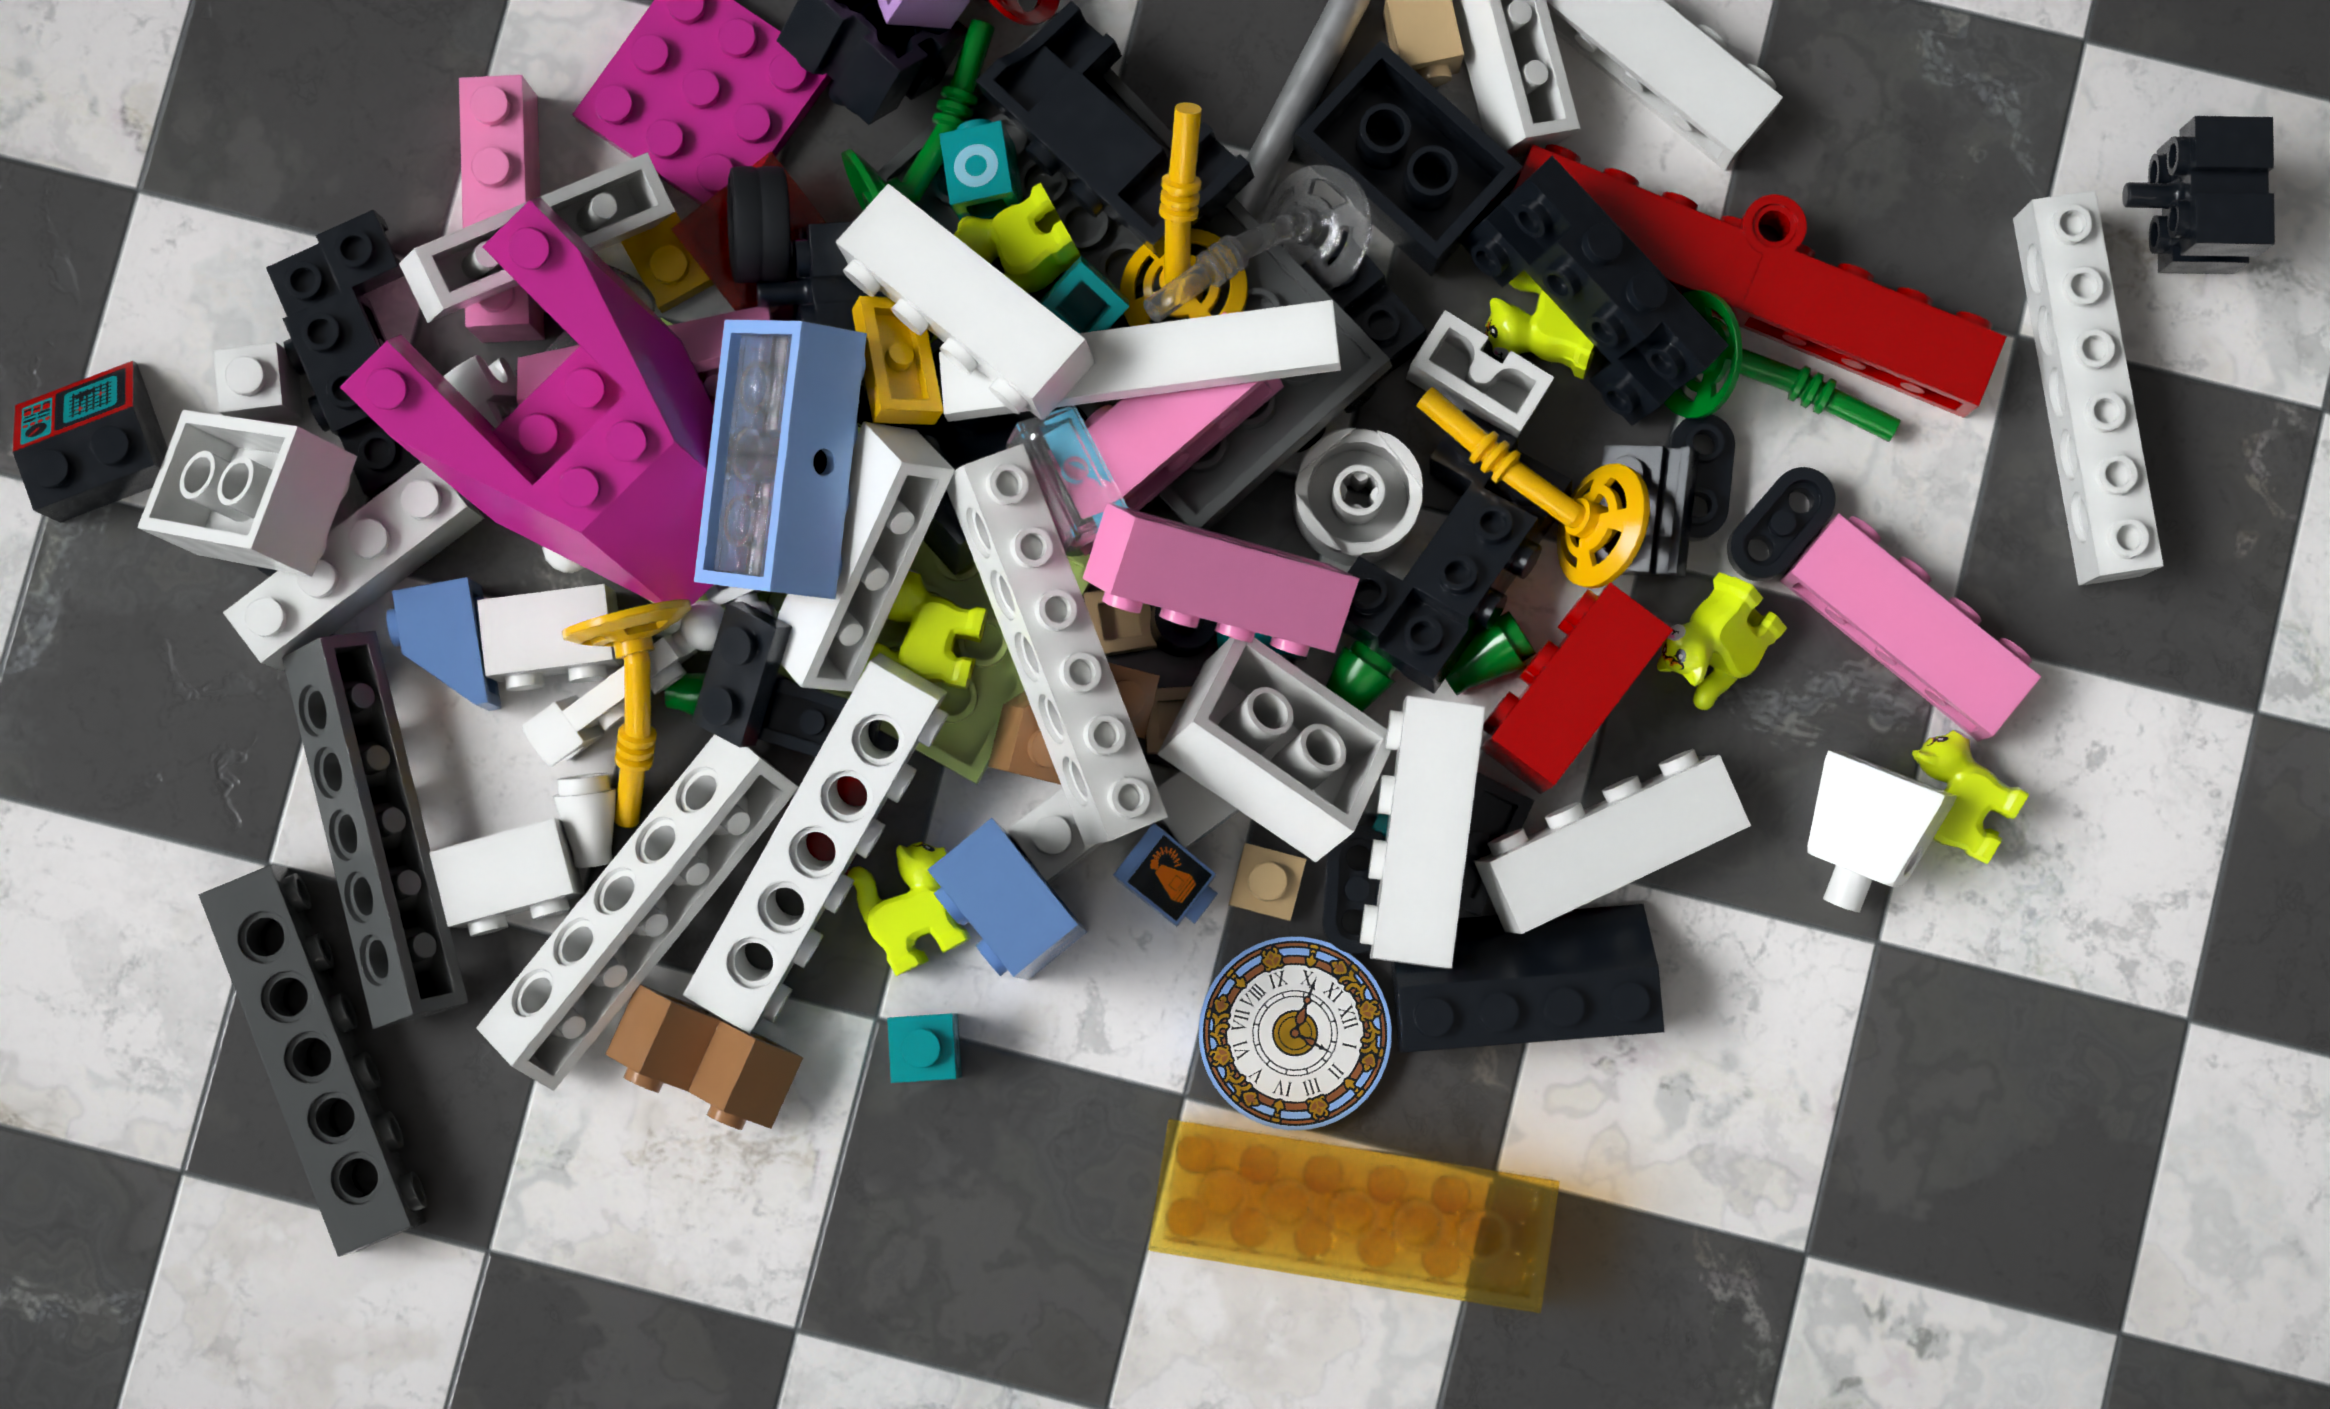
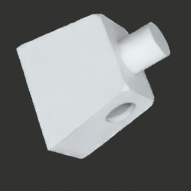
M1828 750L1824 761L1807 846L1809 854L1836 865L1823 899L1844 909L1860 913L1872 880L1891 887L1903 886L1954 805L1957 795L1843 751Z

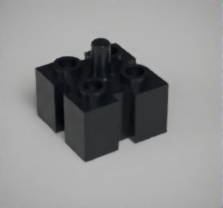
M798 0L776 41L796 58L799 65L808 72L817 75L827 73L834 80L828 91L830 99L840 106H845L870 125L896 110L904 96L913 100L939 85L964 43L968 29L958 20L951 29L886 24L877 0Z
M2194 116L2179 130V136L2171 137L2157 150V154L2152 155L2148 169V182H2128L2124 185L2122 192L2124 207L2162 208V215L2153 216L2149 227V248L2152 254H2158V273L2234 274L2249 263V257H2258L2275 245L2274 193H2269V171L2274 168L2273 117Z
M853 222L808 224L798 228V239L791 241L789 269L791 280L757 282L756 300L758 307L793 305V321H804L855 331L852 308L859 296L869 295L859 289L843 272L848 263L836 244L839 237ZM878 291L874 295L878 297H887L881 291Z

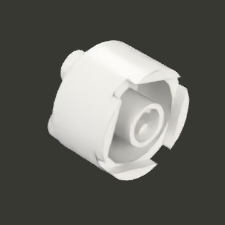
M1343 428L1324 436L1306 453L1296 476L1293 492V513L1300 533L1306 542L1319 554L1345 566H1352L1359 556L1371 563L1388 557L1407 540L1418 519L1423 501V483L1420 467L1411 451L1399 439L1382 431ZM1350 485L1355 491H1360L1365 487L1371 491L1367 501L1368 508L1364 509L1358 503L1349 507L1344 502L1347 494L1346 486Z

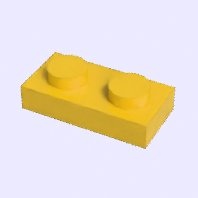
M676 210L656 227L621 241L661 313L670 310L716 284Z
M859 296L852 308L855 331L867 333L864 354L866 360L864 378L873 423L935 425L943 413V406L928 330L921 336L910 330L892 312L891 308L896 303L888 297Z

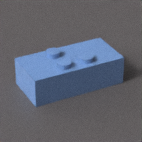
M993 818L989 819L927 869L941 886L934 892L936 898L958 924L961 923L964 926L970 922L982 937V940L975 946L999 976L1009 971L1015 978L1029 980L1087 933V930L1012 837Z

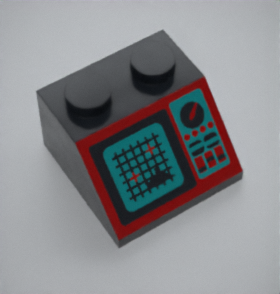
M135 361L127 362L15 405L13 455L33 511L61 523L153 488L168 447L138 364Z

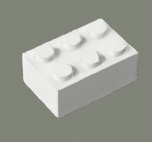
M183 410L137 528L199 556L312 577L317 562L325 552L327 536L340 501L348 491L349 477L357 456L298 426Z
M1230 637L1205 661L1157 755L1314 862H1317L1355 831L1391 749H1385L1387 729L1256 638L1250 643Z

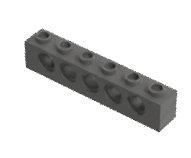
M376 631L319 637L282 657L372 1027L376 1029L430 1017L466 1004L468 999L450 927L447 926L429 854L430 847Z
M268 865L198 894L337 1256L340 1257L357 1252L426 1223L422 1209L426 1208L428 1204L425 1190L415 1172L407 1173L398 1150L404 1147L401 1128L390 1111L383 1112L375 1091L376 1088L381 1086L378 1069L368 1052H360L352 1029L358 1026L357 1016L348 996L344 992L337 993L329 973V969L335 966L334 957L325 937L320 932L316 934L313 932L306 914V910L312 907L311 898L302 878L297 873L291 875L288 867ZM276 920L284 930L285 939L281 949L277 953L270 955L262 946L261 935L265 926ZM298 979L307 989L308 1000L304 1009L294 1015L287 1009L284 1003V993L287 986ZM317 1039L324 1041L331 1051L330 1065L320 1075L315 1073L307 1062L308 1049ZM339 1099L347 1101L352 1106L355 1115L352 1128L344 1135L337 1132L330 1122L331 1108ZM362 1159L370 1161L378 1173L377 1185L369 1195L358 1190L353 1181L354 1168Z

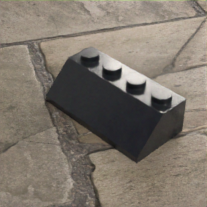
M1644 904L1574 909L1523 934L1505 932L1498 915L1458 918L1451 969L1391 962L1398 1052L1665 1032L1659 967Z

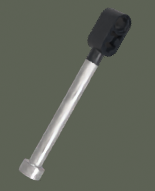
M1328 0L1246 158L1255 177L1235 198L1256 220L1294 149L1295 131L1313 113L1371 0Z

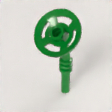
M971 20L950 86H943L940 93L945 99H939L936 108L941 113H934L932 117V122L936 126L901 182L898 177L885 182L878 172L851 149L842 152V161L846 174L862 211L866 209L887 184H890L911 202L916 203L920 201L943 164L939 134L957 130L960 124L964 123L965 120H971L974 112L969 107H975L978 102V98L973 94L977 85L976 80L980 76L995 31V27L981 20Z
M1690 290L1682 293L1729 346L1705 371L1700 373L1704 374L1701 381L1694 377L1685 384L1690 390L1697 392L1694 400L1689 398L1681 388H1678L1664 402L1672 412L1685 418H1703L1715 413L1729 399L1736 386L1739 374L1788 392V400L1792 402L1800 398V406L1804 408L1813 404V412L1818 415L1825 410L1890 442L1900 424V419L1836 388L1837 381L1832 378L1824 382V374L1817 372L1814 376L1810 375L1811 368L1806 365L1802 369H1797L1742 348V337L1738 321L1731 307L1723 298L1706 290ZM1711 309L1722 317L1726 325L1720 319L1712 317ZM1727 371H1729V374L1724 385L1716 394V384L1719 383L1724 378Z

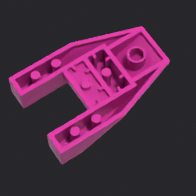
M541 197L530 199L482 247L580 345L543 383L495 428L402 335H398L387 340L340 388L392 439L494 522L654 603L689 599L692 605L714 585L694 582L715 406L682 340Z

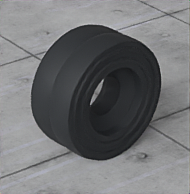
M736 166L730 168L727 188L729 259L733 280L741 284L757 283L760 281H786L790 269L791 228L789 191L784 168L778 166H762L758 168Z

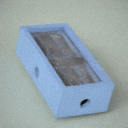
M724 321L694 582L828 599L836 598L837 581L842 570L841 548L845 514L850 503L849 480L853 447L858 436L857 413L860 387L866 369L864 354L867 333L804 321Z

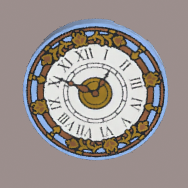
M1291 936L1267 940L1248 948L1233 958L1222 969L1210 986L1204 999L1199 1020V1046L1203 1064L1217 1091L1239 1113L1257 1123L1276 1129H1315L1334 1123L1353 1112L1369 1097L1380 1081L1386 1068L1391 1048L1392 1028L1390 1014L1383 992L1374 977L1351 954L1337 949L1331 943L1308 937Z

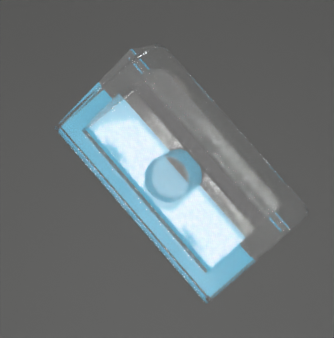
M1075 405L1052 411L1044 421L1036 416L1017 422L1007 441V449L1022 443L1024 444L1065 553L1076 551L1095 540L1107 503L1128 508Z

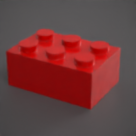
M1611 582L1598 595L1589 589L1586 590L1557 627L1566 634L1559 646L1548 640L1519 676L1522 681L1528 684L1523 693L1518 698L1509 691L1483 723V731L1490 736L1480 749L1540 795L1555 786L1673 631L1671 627Z

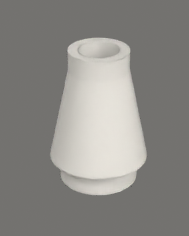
M609 773L584 774L557 779L559 794L554 795L553 798L573 853L574 867L586 868L610 864L613 860L612 839L617 788H611Z

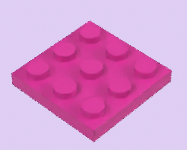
M654 0L572 115L578 123L631 159L648 152L659 178L728 224L727 188L730 168L736 166H752L756 168L770 166L832 78L827 73L817 75L802 68L796 58L776 41L781 31L734 0Z

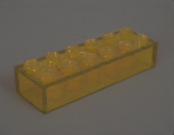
M1169 1117L1148 1251L1541 1313L1560 1181L1552 1177Z

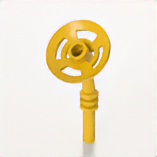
M1184 102L1175 106L1169 173L1162 177L1161 186L1163 189L1160 193L1162 203L1159 206V214L1165 219L1164 255L1159 259L1143 244L1130 258L1122 275L1120 291L1129 298V307L1124 312V316L1130 327L1151 324L1149 321L1158 310L1175 318L1189 317L1191 319L1212 316L1210 311L1216 305L1220 295V277L1229 276L1230 289L1226 304L1218 315H1221L1224 311L1227 314L1244 312L1246 307L1248 280L1243 263L1236 251L1217 235L1208 231L1191 228V221L1198 218L1199 208L1197 205H1199L1200 201L1199 191L1202 182L1196 176L1202 108L1194 103ZM1191 243L1204 246L1215 254L1203 262L1198 257L1191 255ZM1149 258H1152L1154 261L1149 266L1143 281L1144 296L1136 299L1137 278L1144 264ZM1162 269L1159 276V284L1161 289L1154 292L1153 286L1155 278L1158 272ZM1209 279V291L1205 299L1200 303L1204 292L1201 280Z
M1431 387L1422 396L1416 406L1471 453L1470 462L1473 464L1479 461L1482 462L1480 470L1484 474L1492 471L1491 480L1495 483L1503 480L1560 522L1557 534V555L1560 567L1568 580L1578 586L1595 589L1608 585L1625 572L1641 548L1650 516L1648 489L1645 481L1637 471L1617 463L1601 466L1586 476L1574 490L1571 497H1569L1520 462L1521 453L1518 450L1510 453L1508 451L1510 444L1506 440L1498 443L1499 434L1492 431L1489 434L1485 432L1437 389ZM1615 480L1619 482L1624 490L1627 508L1623 509L1619 494L1613 488H1610ZM1590 488V492L1586 493L1582 497V495ZM1603 497L1606 499L1608 507L1599 504ZM1617 531L1622 532L1610 554L1597 564L1594 552L1609 543ZM1575 536L1578 537V538H1580V539H1579V546H1578V544H1577V542H1576ZM1568 550L1573 556L1577 557V566L1570 559Z
M689 599L670 600L633 607L595 617L562 630L563 640L580 645L613 647L616 659L624 660L625 723L618 729L615 763L620 768L614 818L615 823L624 828H632L639 824L645 772L652 767L657 732L651 726V659L649 652L655 650L652 636L666 630L669 626L682 619L692 609Z

